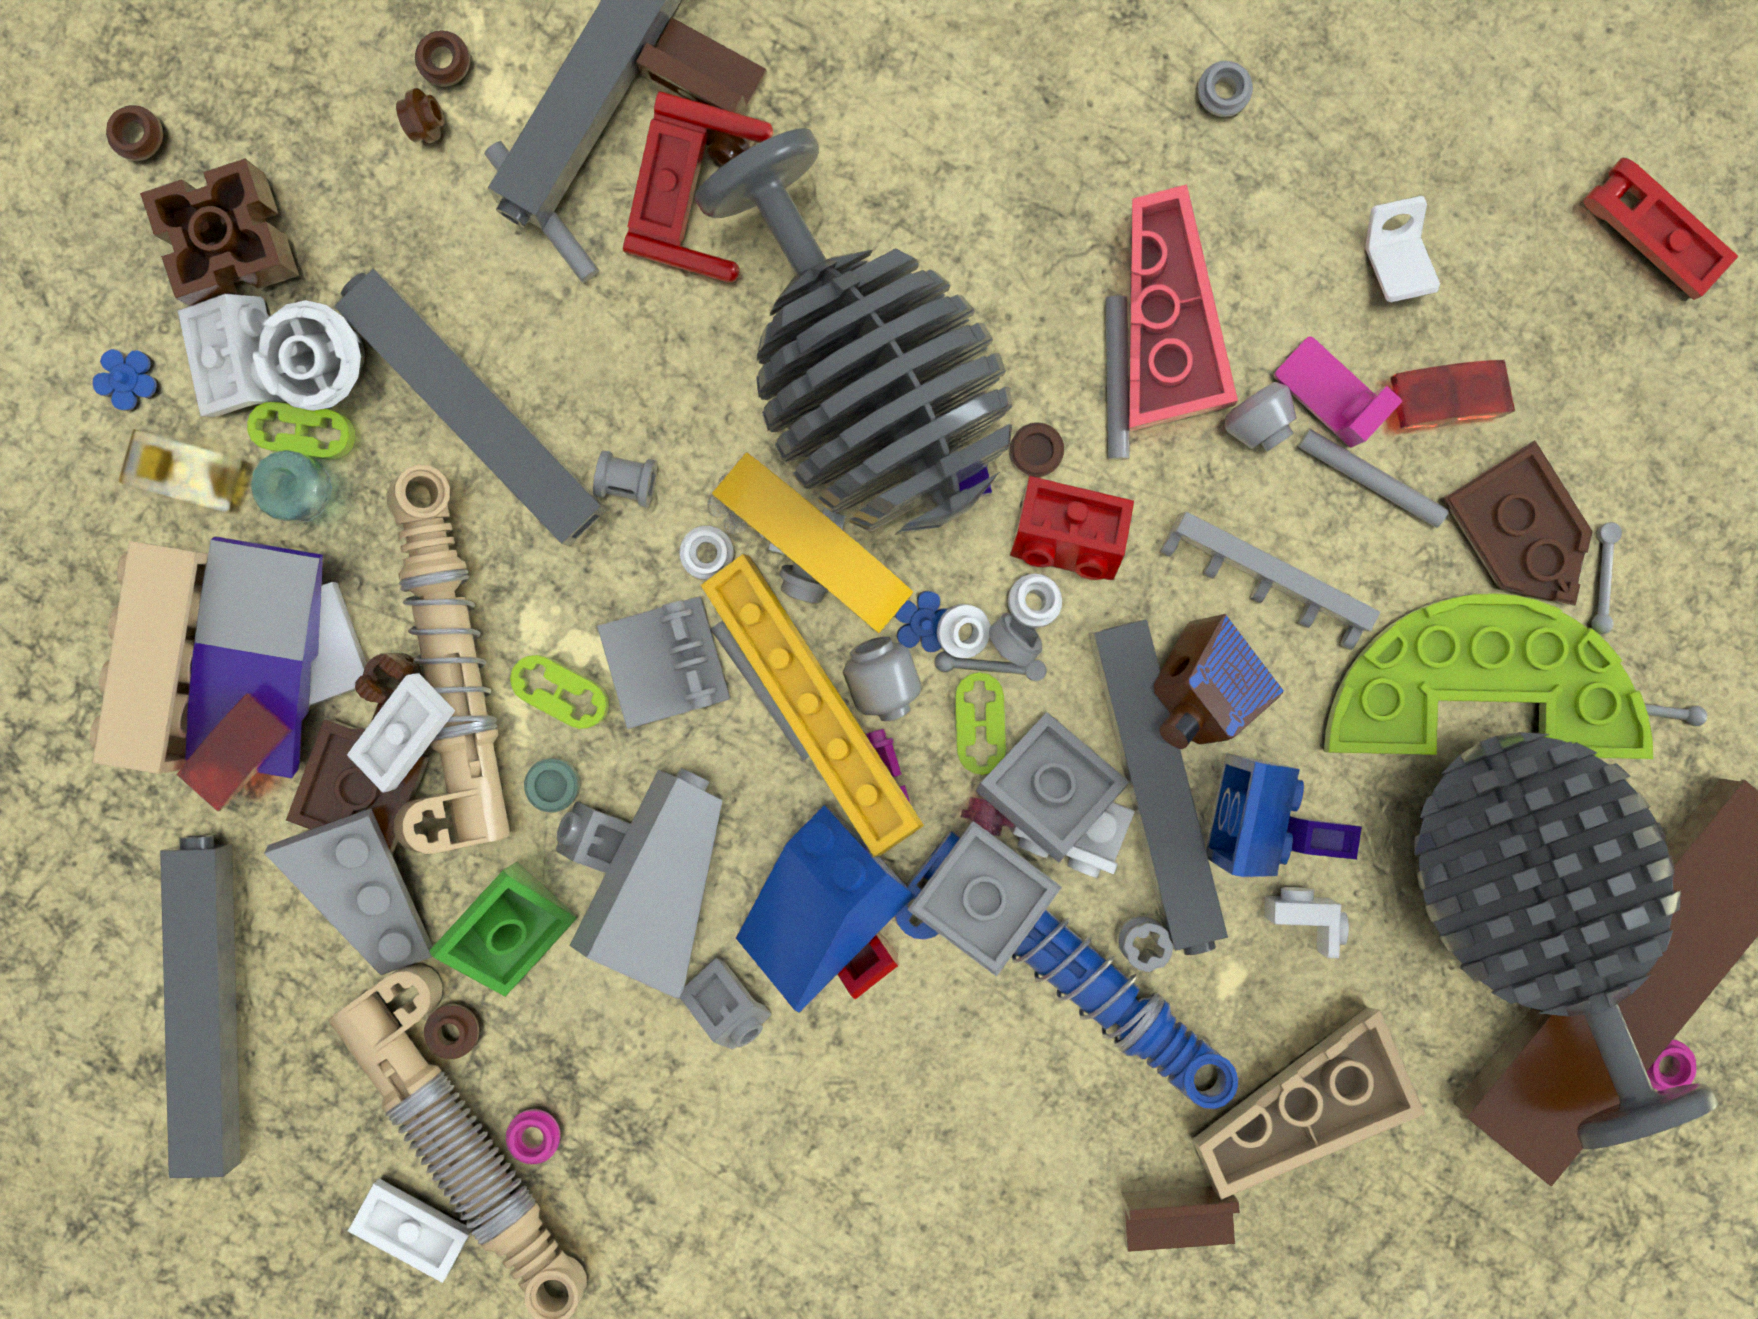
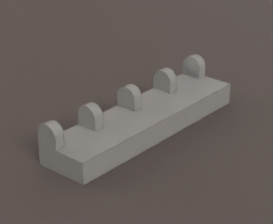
M1187 511L1178 514L1160 550L1161 553L1170 557L1177 549L1181 539L1211 555L1203 571L1204 575L1213 579L1222 563L1225 562L1258 579L1250 599L1261 604L1272 586L1303 602L1306 605L1299 617L1298 623L1306 628L1312 625L1319 611L1349 626L1341 641V646L1349 650L1355 647L1363 631L1372 630L1381 613Z

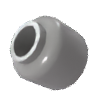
M889 637L875 638L854 647L850 652L851 659L845 664L843 675L857 710L864 715H879L881 721H891L906 715L911 710L909 704L919 696L922 687L909 649L901 643H892Z

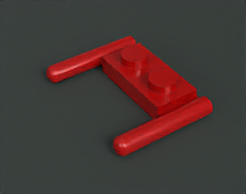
M659 91L654 104V117L651 119L627 225L629 229L623 243V252L732 283L738 278L740 272L736 262L680 246L681 241L684 240L708 136L707 129L760 143L773 136V127L766 121Z

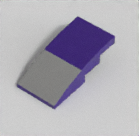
M217 536L211 539L193 647L185 760L293 778L300 766L301 722L309 712L311 663L318 656L323 555Z

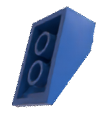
M1226 753L1206 846L1208 860L1235 876H1277L1279 865L1287 864L1292 850L1293 835L1287 832L1291 811L1297 812L1303 798L1304 782L1298 779L1300 769Z
M824 805L786 843L736 939L791 1007L800 1013L915 895L879 856L874 857L861 836L853 827Z

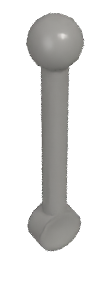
M1613 522L1605 523L1597 530V538L1603 543L1598 615L1593 618L1591 625L1592 629L1598 634H1607L1614 626L1613 619L1609 616L1614 543L1620 540L1622 530L1619 525Z
M946 651L940 652L935 658L936 668L944 673L951 671L953 668L1022 674L1026 675L1030 680L1040 681L1047 672L1045 664L1040 660H1033L1028 666L1023 667L1009 662L955 658Z
M1645 704L1647 713L1650 716L1682 719L1695 727L1703 725L1708 718L1706 710L1698 705L1692 706L1689 709Z

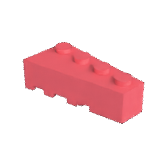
M1187 184L1132 199L1129 432L1232 407L1238 402Z

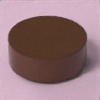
M1040 422L1027 424L1020 428L1011 440L1009 447L1010 460L1017 471L1025 476L1037 478L1047 476L1059 466L1063 459V440L1060 434L1048 424Z

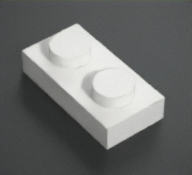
M419 673L406 675L348 752L347 756L383 793L395 790L455 710Z
M378 1179L370 1189L348 1232L443 1283L473 1229L466 1228V1225L389 1183Z

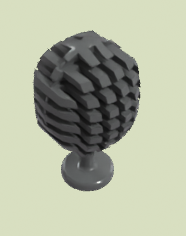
M807 128L794 129L773 136L727 162L714 172L699 187L695 194V201L700 210L710 218L733 216L757 206L796 274L773 305L770 316L776 315L773 317L772 322L768 323L764 328L757 353V361L759 360V364H763L758 372V376H756L758 398L761 397V400H769L777 396L767 403L762 412L767 431L772 433L779 432L787 427L790 429L782 433L777 439V443L774 444L783 461L792 462L801 457H810L800 463L795 469L796 471L793 472V476L803 488H815L820 484L824 485L838 479L834 482V485L826 488L820 494L821 496L817 498L819 503L833 513L857 505L902 481L901 484L877 496L866 504V507L857 511L853 515L854 517L849 520L850 523L865 530L873 531L923 504L929 511L905 524L895 535L939 528L968 512L999 473L961 492L959 490V483L984 469L989 463L1001 456L1010 446L1012 424L1004 426L959 452L958 450L955 451L963 446L965 442L988 429L991 424L1000 420L1012 408L1010 387H1003L1000 390L995 389L983 394V391L992 387L1005 374L1006 370L999 353H993L988 357L982 356L973 360L980 356L987 349L988 345L992 344L993 338L985 324L978 322L972 326H964L969 321L968 318L974 315V308L963 295L957 294L951 298L949 296L944 297L945 294L943 293L949 291L951 285L936 271L930 269L925 272L921 270L912 274L911 272L917 270L919 263H916L918 260L895 248L868 263L861 260L871 256L873 250L833 256L826 260L786 190L787 187L805 174L816 161L819 154L818 141L812 131Z
M1518 732L1498 735L1481 741L1466 750L1441 773L1444 776L1435 787L1432 796L1426 798L1420 819L1423 818L1420 835L1415 837V856H1419V872L1417 877L1420 890L1423 889L1427 904L1425 908L1430 921H1434L1437 930L1441 934L1439 938L1448 952H1453L1462 962L1460 968L1474 982L1481 981L1494 990L1491 992L1492 994L1508 1003L1513 1004L1517 1002L1525 1007L1543 1010L1538 1012L1540 1014L1560 1016L1585 1015L1619 1097L1620 1104L1597 1112L1578 1125L1577 1136L1583 1149L1604 1148L1644 1138L1685 1124L1713 1111L1718 1107L1719 1103L1713 1090L1705 1084H1687L1655 1091L1618 1003L1631 996L1652 975L1647 974L1657 962L1658 957L1663 956L1662 952L1667 950L1673 929L1669 930L1673 913L1680 910L1681 891H1673V874L1675 869L1672 855L1669 856L1664 840L1666 836L1660 822H1656L1655 817L1649 810L1651 806L1641 792L1637 793L1626 781L1631 776L1617 763L1607 764L1595 756L1597 752L1578 742L1572 744L1571 741L1567 743L1563 740L1548 738L1546 736H1549V734Z

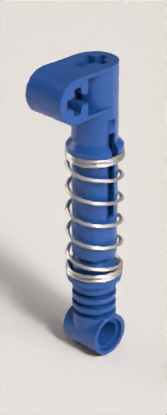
M953 831L941 841L907 882L906 886L915 895L912 899H915L921 892V889L916 886L923 876L929 881L960 839ZM909 902L894 916L896 923L903 932L914 939L925 940L939 934L922 920H918L915 924L908 921L912 916V913L907 910ZM1045 910L1012 955L1013 963L1025 962L1035 970L1034 978L1036 982L1047 980L1057 989L1058 1001L1070 999L1080 1008V1019H1094L1102 1026L1103 1038L1112 1039L1115 1037V1048L1118 1047L1119 1051H1122L1126 1056L1137 1055L1141 1060L1148 1057L1147 1065L1151 1068L1158 1067L1157 1073L1162 1077L1168 1076V1082L1195 1104L1203 1108L1216 1109L1225 1106L1231 1101L1238 1088V1076L1231 1062L1221 1056L1202 1039L1196 1041L1197 1035L1193 1031L1186 1032L1187 1027L1182 1022L1175 1024L1176 1017L1171 1014L1170 1003L1163 996L1160 997L1159 993H1154L1147 998L1137 1000L1136 996L1140 989L1134 983L1137 978L1136 974H1132L1130 978L1125 976L1111 964L1114 960V955L1109 956L1106 960L1089 946V943L1092 941L1091 937H1087L1083 941L1066 926L1069 923V918H1065L1061 922L1049 911ZM1116 1023L1117 1031L1107 1034L1106 1029ZM1213 1064L1218 1073L1215 1085L1209 1090L1197 1091L1194 1084V1076L1197 1070L1204 1065Z

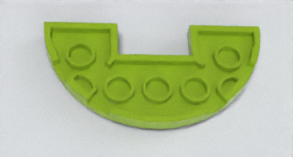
M1493 593L1458 596L1425 605L1406 614L1377 635L1358 655L1337 690L1327 722L1324 752L1437 755L1438 701L1539 703V733L1549 734L1546 737L1563 740L1567 743L1571 741L1572 744L1578 742L1597 752L1595 756L1598 758L1653 759V738L1649 716L1640 690H1635L1630 677L1620 663L1623 660L1592 628L1585 627L1555 606L1517 595Z

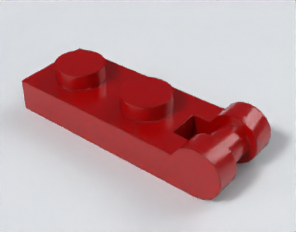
M1620 158L1609 170L1610 178L1603 186H1595L1583 200L1584 205L1592 214L1606 220L1693 300L1702 297L1739 257L1646 171L1628 158ZM1626 192H1631L1639 199L1632 209L1620 200Z

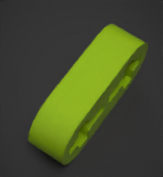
M265 402L255 407L247 421V431L251 440L258 447L276 453L336 460L346 456L352 450L356 440L355 429L351 421L344 415L329 409L310 411L293 407L287 403ZM278 413L280 421L296 426L295 435L277 433L275 441L272 442V434L263 431L265 421H274L275 415ZM332 420V428L341 431L339 441H330L328 449H325V442L314 437H308L309 428L326 429L328 422Z
M543 655L526 656L519 660L512 669L510 682L516 696L571 727L578 729L591 728L601 723L607 716L610 706L609 697L605 689L598 683L552 658ZM540 665L544 666L546 670L543 677L558 686L555 693L545 688H537L533 693L529 692L527 688L530 681L523 677L525 670H536ZM566 690L578 696L584 695L589 690L593 693L591 703L598 707L595 714H584L579 719L574 715L577 707L570 701L562 698Z
M980 672L968 674L961 679L955 691L956 751L958 759L964 768L974 774H989L1005 757L1006 753L1003 689L996 678ZM975 681H983L986 690L994 691V701L985 702L984 705L985 720H975L974 704L964 701V692L972 691ZM985 726L986 742L996 745V754L988 755L984 765H977L974 756L966 755V746L975 744V727Z

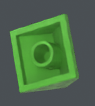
M517 861L501 871L429 952L433 958L506 997L577 917Z

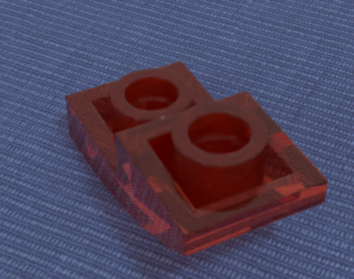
M1505 359L1435 366L1397 373L1390 377L1393 392L1403 400L1396 408L1400 429L1444 427L1457 420L1502 418L1515 412Z
M246 693L205 738L176 775L219 812L258 772L257 768L293 730L252 693Z

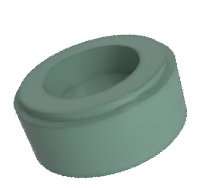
M548 758L537 762L529 769L524 781V791L528 801L535 808L544 812H558L569 807L578 797L580 777L574 766L566 760Z

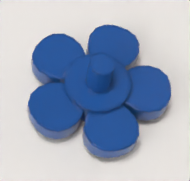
M111 349L101 356V365L110 374L103 372L95 375L92 382L93 388L99 395H112L111 401L115 408L124 411L131 410L136 406V395L149 398L154 394L157 387L156 380L152 376L144 374L151 365L150 359L146 354L134 350L125 358L124 354L120 351Z
M923 591L917 597L918 609L913 602L907 600L895 614V617L900 622L907 623L898 629L897 639L907 648L916 646L920 640L921 646L925 651L935 652L942 648L937 638L938 622L948 608L938 609L940 606L938 594L932 591Z

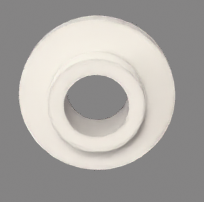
M713 526L694 528L684 537L680 546V560L683 567L688 573L699 579L708 580L730 564L734 558V549L730 538L722 530ZM704 543H712L717 549V556L711 563H702L698 558V549Z
M1028 574L1018 579L1011 587L1008 595V606L1012 616L1020 624L1030 628H1040L1056 619L1062 607V596L1056 583L1047 576ZM1033 593L1040 597L1042 601L1040 610L1035 611L1027 606L1025 601L1027 594Z
M958 604L949 608L941 616L937 626V638L941 647L950 655L957 658H970L980 653L987 645L990 637V623L985 613L979 608L970 604ZM966 623H971L973 628L972 635L967 640L960 641L958 636L960 627Z

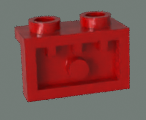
M1029 476L1010 555L1024 560L1031 566L1041 568L1052 566L1076 572L1079 576L1089 580H1114L1125 556L1134 500Z

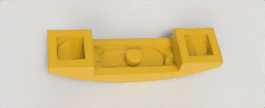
M746 452L712 492L714 497L814 578L878 634L913 594V591L873 555L749 453Z

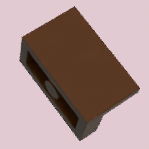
M671 18L657 46L654 47L646 43L636 61L643 78L676 96L744 115L767 73L766 68L674 18Z
M1212 1186L1121 1192L1125 1246L1128 1252L1235 1244L1233 1214L1240 1213L1239 1201L1234 1194L1221 1199Z

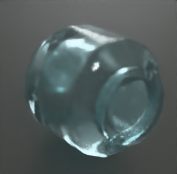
M290 450L273 452L261 460L253 472L251 481L253 499L261 511L273 519L292 523L311 521L320 515L328 505L332 491L330 476L319 461L309 455Z

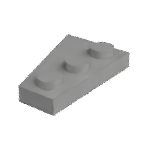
M371 808L267 845L264 854L380 975L432 957L429 950L433 946Z

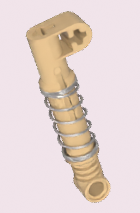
M417 464L403 471L391 482L387 490V505L395 517L396 527L404 528L403 531L397 532L399 540H406V544L400 546L401 553L409 554L408 558L403 559L404 566L398 573L399 584L401 585L400 590L403 592L410 591L414 594V596L408 597L403 601L404 605L412 606L415 626L411 627L408 633L417 635L421 653L414 658V662L423 664L425 680L455 712L431 742V748L440 753L447 793L418 798L405 803L395 816L394 833L398 842L404 848L417 853L436 854L504 839L511 835L493 746L494 741L498 737V730L496 729L498 725L495 724L497 719L487 714L485 697L491 693V689L482 687L479 669L486 664V661L476 656L474 640L480 636V632L471 629L468 614L475 607V603L466 600L465 597L455 596V591L459 585H462L469 579L467 575L469 571L466 568L465 561L457 557L456 550H449V546L455 544L454 537H447L446 533L452 531L451 523H444L445 519L450 518L447 504L450 499V486L446 477L438 469L430 465ZM418 482L428 489L430 504L427 508L415 507L408 501L406 497V486L408 483ZM449 800L456 840L450 841L448 828L437 827L429 830L428 840L424 834H415L414 824L422 821V812H424L426 818H446L443 801Z

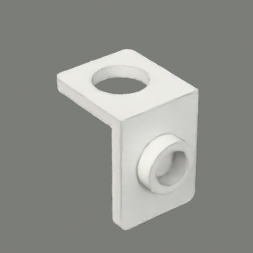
M1423 196L1381 204L1371 209L1365 249L1385 299L1388 302L1436 293L1439 290V279L1421 239L1427 207ZM1399 214L1411 215L1409 221L1398 229H1382L1383 224L1393 216Z

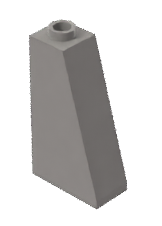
M680 768L676 777L658 769L569 945L586 958L676 999L680 998L684 990L722 805L721 799L705 792L710 783L709 781Z

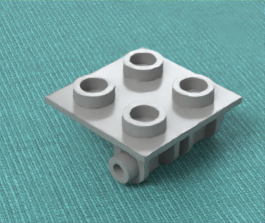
M701 596L685 601L672 602L663 605L661 608L597 626L627 729L730 699Z

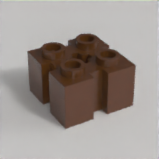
M246 158L203 172L207 186L198 189L181 179L140 193L154 236L172 245L174 250L173 253L161 257L175 299L193 306L223 294L238 295L234 283L242 280L260 289L299 276L286 235L266 220V218L279 215L266 175ZM227 227L225 237L222 241L216 244L215 241L220 240L223 237L222 228Z

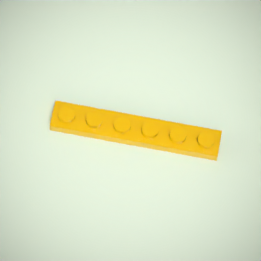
M742 554L701 584L702 589L874 857L881 856L922 828L924 824L751 557Z

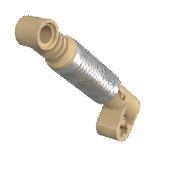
M411 964L400 968L327 1021L383 1097L381 1108L386 1113V1116H389L392 1125L397 1126L402 1123L398 1133L408 1132L404 1137V1141L413 1139L409 1149L418 1148L415 1157L424 1156L421 1160V1165L429 1164L427 1173L435 1172L432 1180H440L438 1188H446L444 1196H451L449 1204H457L455 1212H462L461 1220H468L466 1228H473L472 1235H475V1240H479L478 1244H481L484 1251L495 1252L498 1257L506 1255V1258L502 1261L505 1268L513 1266L514 1269L510 1272V1275L513 1279L522 1278L518 1286L525 1294V1305L529 1314L535 1319H569L576 1311L587 1287V1275L584 1268L575 1258L567 1256L563 1250L554 1251L558 1247V1243L555 1239L546 1240L550 1236L547 1228L538 1229L542 1225V1221L539 1218L540 1206L535 1202L536 1199L532 1198V1194H529V1190H526L527 1186H522L512 1194L509 1193L521 1183L520 1178L514 1181L511 1179L515 1176L516 1171L506 1173L510 1163H505L501 1166L500 1162L504 1160V1155H500L497 1158L494 1156L499 1148L494 1147L491 1150L488 1148L493 1144V1140L489 1139L484 1142L483 1139L487 1136V1132L478 1134L477 1131L481 1129L482 1124H477L473 1127L472 1123L476 1120V1116H472L469 1119L466 1117L471 1109L466 1108L462 1111L460 1108L465 1104V1101L461 1100L456 1103L455 1099L459 1097V1093L450 1095L449 1092L453 1090L454 1085H450L451 1081L447 1080V1076H444V1072H441L438 1065L426 1062L405 1031L437 1007L442 997V982L438 974L426 965ZM413 985L419 994L413 1000L393 1012L403 1025L401 1027L377 992H379L386 1003H389ZM547 1280L562 1282L566 1286L569 1296L563 1299L551 1297L545 1290L544 1282Z

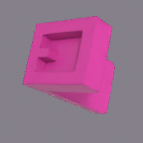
M1311 336L1304 339L1274 372V378L1280 384L1288 386L1291 394L1350 448L1366 442L1403 401L1388 386L1372 392Z

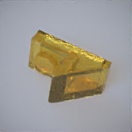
M133 429L118 482L228 512L242 460Z

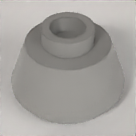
M1274 382L1246 399L1226 415V431L1251 449L1261 443L1266 452L1293 435L1294 432L1288 424L1297 419L1289 387Z

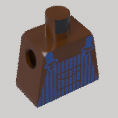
M1226 614L1190 621L1185 626L1154 683V693L1170 712V715L1160 726V734L1168 744L1178 749L1186 748L1191 741L1200 745L1228 741L1236 737L1284 692Z

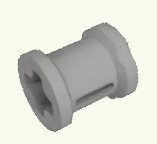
M602 450L596 466L593 495L604 498L606 494L637 500L640 507H649L656 483L657 460L647 459L645 463L616 458L612 452Z
M1146 916L1133 917L1126 921L1120 929L1118 936L1119 948L1129 963L1138 970L1151 972L1156 968L1164 967L1170 960L1173 944L1169 939V934L1153 918ZM1151 931V937L1157 945L1154 950L1144 949L1141 955H1139L1140 951L1133 942L1137 936L1146 938Z

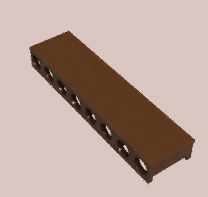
M1721 778L1666 844L1669 856L1672 855L1675 869L1673 874V891H1681L1680 910L1673 913L1669 930L1673 929L1667 950L1662 952L1663 956L1658 957L1657 962L1647 974L1652 975L1631 996L1618 1003L1646 1071L1758 937V790L1746 780L1734 781ZM1531 1008L1453 1104L1466 1114V1118L1552 1187L1583 1149L1577 1136L1578 1125L1591 1115L1620 1104V1101L1585 1015L1560 1016L1540 1014L1538 1012L1543 1010Z

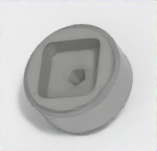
M1010 613L1003 614L989 628L990 639L1000 655L1016 665L1028 666L1042 652V642L1035 629L1020 624Z

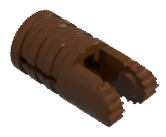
M380 653L366 664L363 675L355 682V690L366 701L376 703L387 702L397 688L386 685L391 677H395L401 682L406 675L419 673L424 678L423 668L421 664L415 663L414 657L409 654Z

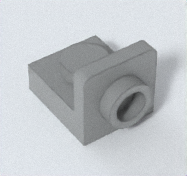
M576 802L572 811L566 813L559 824L556 852L576 863L606 873L631 823Z
M715 958L684 987L680 999L714 1043L730 1049L743 1047L752 1042L763 1029L761 1024L771 1016L767 1007L752 998L725 961L719 958Z

